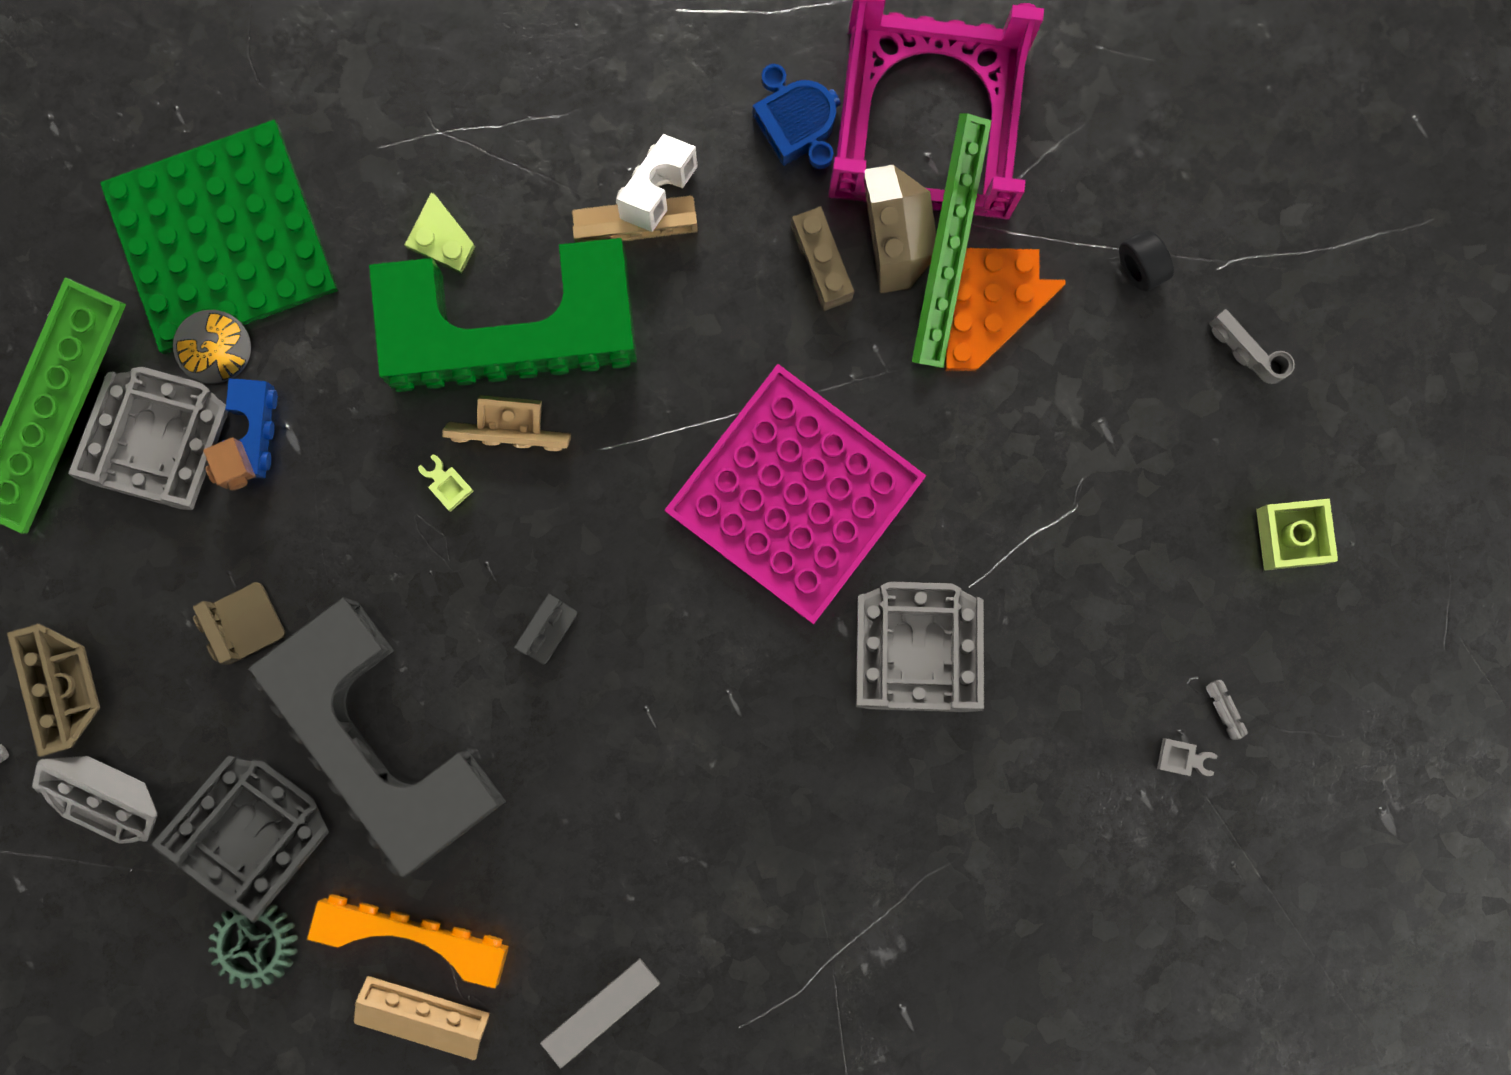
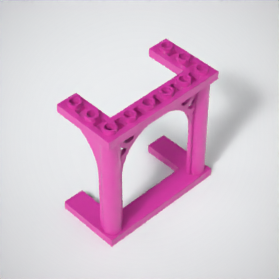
M853 0L848 34H851L837 157L834 159L828 197L867 202L864 187L867 161L864 160L870 105L874 89L883 74L900 60L922 53H938L953 57L969 66L983 82L990 98L992 121L983 195L977 194L973 215L1010 219L1025 189V180L1013 179L1026 57L1042 24L1044 8H1036L1031 3L1012 5L1004 28L998 29L991 24L966 25L960 20L941 22L935 21L934 18L928 16H921L916 19L905 17L901 13L884 15L883 11L886 0ZM882 38L892 39L896 43L898 52L895 55L886 54L881 49L879 41ZM903 41L915 42V45L913 47H906ZM935 45H942L943 47L936 48ZM962 48H966V50H975L973 54H965L963 53ZM984 51L995 52L997 55L996 61L989 66L979 65L977 58ZM877 58L884 61L881 66H873ZM1000 69V73L995 75L997 81L991 80L988 75ZM926 188L931 193L933 210L941 211L945 190Z

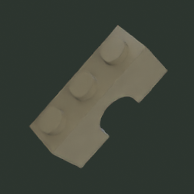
M821 206L793 216L791 229L801 255L804 254L808 261L813 277V286L823 311L852 301L854 290Z

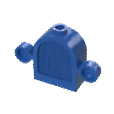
M778 64L766 66L762 71L761 81L763 87L773 92V94L753 105L752 116L781 164L785 166L809 152L808 159L813 167L817 169L828 167L833 159V149L825 141L833 131L836 108L841 105L837 93L833 89L828 90L820 83L811 80H800L785 86L786 72L784 68Z

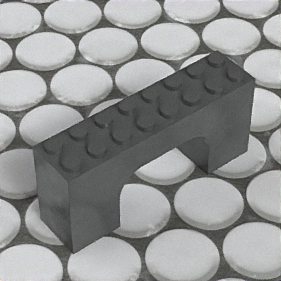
M343 597L249 667L254 675L251 677V680L260 692H267L272 699L270 706L276 715L281 719L285 717L292 726L289 729L292 737L299 744L304 743L311 752L308 755L311 763L318 770L323 769L330 779L327 783L331 790L337 796L342 794L349 804L346 809L350 816L356 822L361 820L368 831L365 834L370 843L375 848L381 847L387 856L385 862L394 874L400 873L404 877L416 871L506 801L469 751L457 753L415 785L402 783L388 772L349 719L346 711V696L356 679L394 650L359 603Z

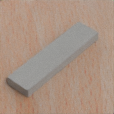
M639 958L542 1040L540 1044L561 1069L660 984L659 980Z

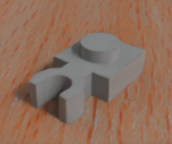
M1163 738L1157 769L1191 776L1192 768H1195L1201 775L1213 776L1214 771L1206 770L1203 762L1206 758L1217 759V755L1212 752H1201L1196 755L1197 745Z

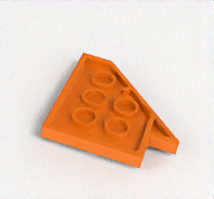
M966 249L945 356V371H977L1065 286V280L1039 279V249Z

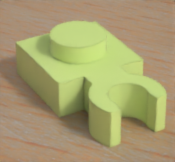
M432 454L430 457L436 463L435 469L429 472L422 465L418 469L424 477L435 481L428 488L451 512L474 491L453 467L444 472L442 460Z

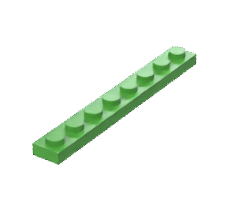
M968 113L959 114L912 358L914 363L941 368L944 367L992 121Z

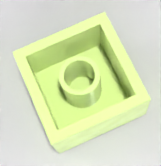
M1330 499L1270 504L1256 509L1264 571L1325 565L1338 561Z

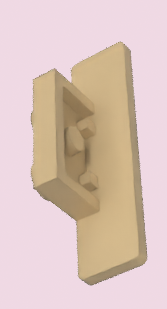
M485 395L478 397L477 424L448 422L443 429L442 435L458 443L479 440L483 444L490 446L499 445L500 443H511L516 448L543 446L548 451H561L563 448L568 447L571 440L570 433L541 430L542 401Z

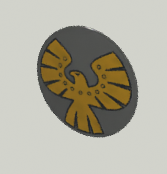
M202 310L188 316L179 325L173 339V352L179 367L188 376L199 382L217 384L226 382L229 378L233 379L245 368L251 353V342L243 324L231 314L220 310Z

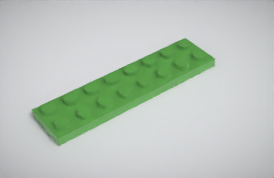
M64 278L0 427V524L21 534H28L126 306L125 303L69 278Z

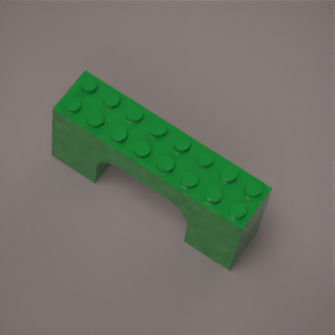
M622 238L559 244L563 297L558 309L550 317L538 322L462 329L448 323L443 273L433 258L370 264L379 377L391 388H395V391L407 392L414 390V386L426 385L427 388L445 387V382L457 381L458 385H471L476 383V379L488 378L490 382L507 380V376L519 375L520 378H534L538 376V372L550 371L551 375H563L569 373V369L581 368L583 372H592L599 370L602 365L612 364V368L630 367V362H637L626 254Z

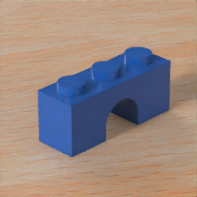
M229 378L226 410L234 415H245L248 418V432L239 441L242 442L256 476L254 478H265L266 471L270 470L272 462L268 446L269 440L273 439L275 431L271 416L272 409H276L277 391L267 381Z

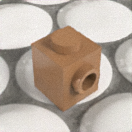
M232 437L203 449L209 464L205 466V469L213 484L216 483L225 489L236 490L248 484L247 480L256 477L243 444L239 440Z

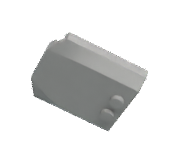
M145 367L131 368L129 372L117 374L114 371L107 372L68 474L91 485L178 509L193 510L207 473L205 466L209 465L203 449L217 444L229 411L226 410V404L220 401L200 382Z
M888 582L871 592L859 595L857 598L856 707L875 710L982 711L984 709V600L979 597H973L952 583Z

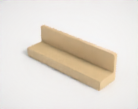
M693 196L666 198L667 212L653 232L621 220L618 205L573 210V235L575 243L622 238V241L698 232Z
M367 976L356 1000L354 1023L476 1060L480 1041L487 1026L490 1013Z

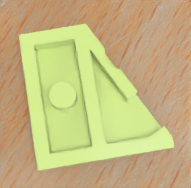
M431 193L405 246L427 258H433L434 261L462 274L475 249V245L437 196Z

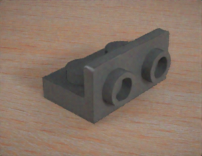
M548 594L514 648L541 664H547L578 615V612Z

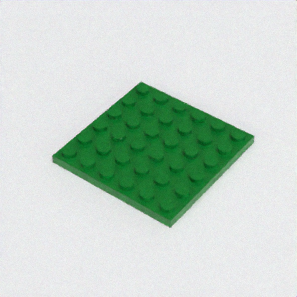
M275 119L100 182L159 352L163 355L173 351V339L179 325L188 316L198 311H224L237 318L243 325L338 291L281 131Z

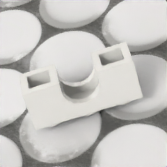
M663 134L658 142L650 147L647 157L641 166L638 165L634 169L628 184L619 190L616 204L618 205L620 219L653 232L667 212L665 190L659 188V186L664 184H672L680 188L685 186L697 169L696 147Z

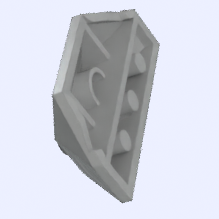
M89 756L41 759L37 763L32 787L38 793H42L46 801L62 817L119 844L137 841L145 842L151 838L157 812L144 782Z

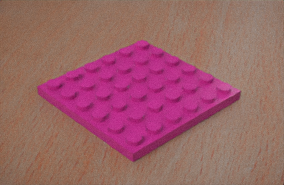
M777 364L664 511L814 625L925 479L926 475Z

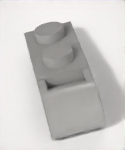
M1227 309L1209 323L1214 336L1219 341L1226 342L1233 350L1234 358L1240 364L1247 365L1249 369L1251 368L1265 383L1275 384L1292 374L1295 367L1293 357L1285 351H1275L1268 355ZM1271 361L1279 363L1281 374L1273 372L1270 365Z

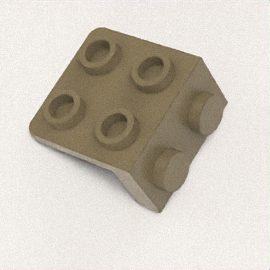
M254 582L214 603L202 601L192 606L196 613L193 616L194 622L201 633L205 632L210 642L207 644L208 652L213 660L219 661L220 664L231 665L283 639L286 634L264 586L258 582Z

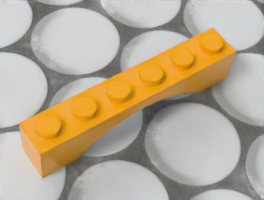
M329 895L328 899L324 898L317 902L307 940L341 947L352 941L371 936L408 938L424 944L442 955L456 969L464 981L494 989L500 982L509 946L502 944L501 938L484 935L483 939L471 936L472 932L470 930L453 927L452 931L440 928L441 923L429 919H422L421 923L409 920L410 915L398 911H391L390 915L378 912V906L368 903H360L359 907L347 904V898L337 895Z

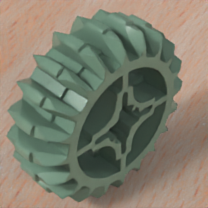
M271 905L258 918V920L266 923L271 928L268 932L258 930L255 923L251 924L250 920L233 908L232 912L227 910L221 914L224 922L217 921L214 923V928L220 933L209 935V939L217 942V945L210 947L208 952L211 954L217 953L218 958L214 959L211 965L216 966L221 963L223 968L219 970V976L222 977L227 973L231 974L228 984L232 985L240 978L241 988H247L251 982L253 988L258 989L261 987L262 981L266 985L272 984L274 976L280 978L285 974L282 967L288 968L293 964L292 960L286 955L297 953V949L289 946V943L297 941L298 937L297 935L289 936L288 931L293 929L295 925L294 923L286 925L283 923L288 916L286 912L278 916L275 915L278 910L277 905ZM236 925H238L239 930H237V933L239 936L238 944L233 949H231V935ZM265 938L264 941L258 943L257 947L248 948L244 951L241 950L242 947L248 945L249 941ZM276 939L275 956L269 964L267 958H269L267 948L269 943ZM240 956L246 957L251 962V965H256L257 970L244 967L235 958Z

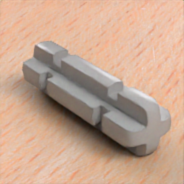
M1216 680L1206 686L1210 698L1213 697L1215 700L1213 704L1223 725L1226 724L1228 726L1226 731L1230 739L1238 740L1246 736L1248 731L1244 723L1239 721L1241 717L1231 696L1226 694L1228 690L1224 682Z

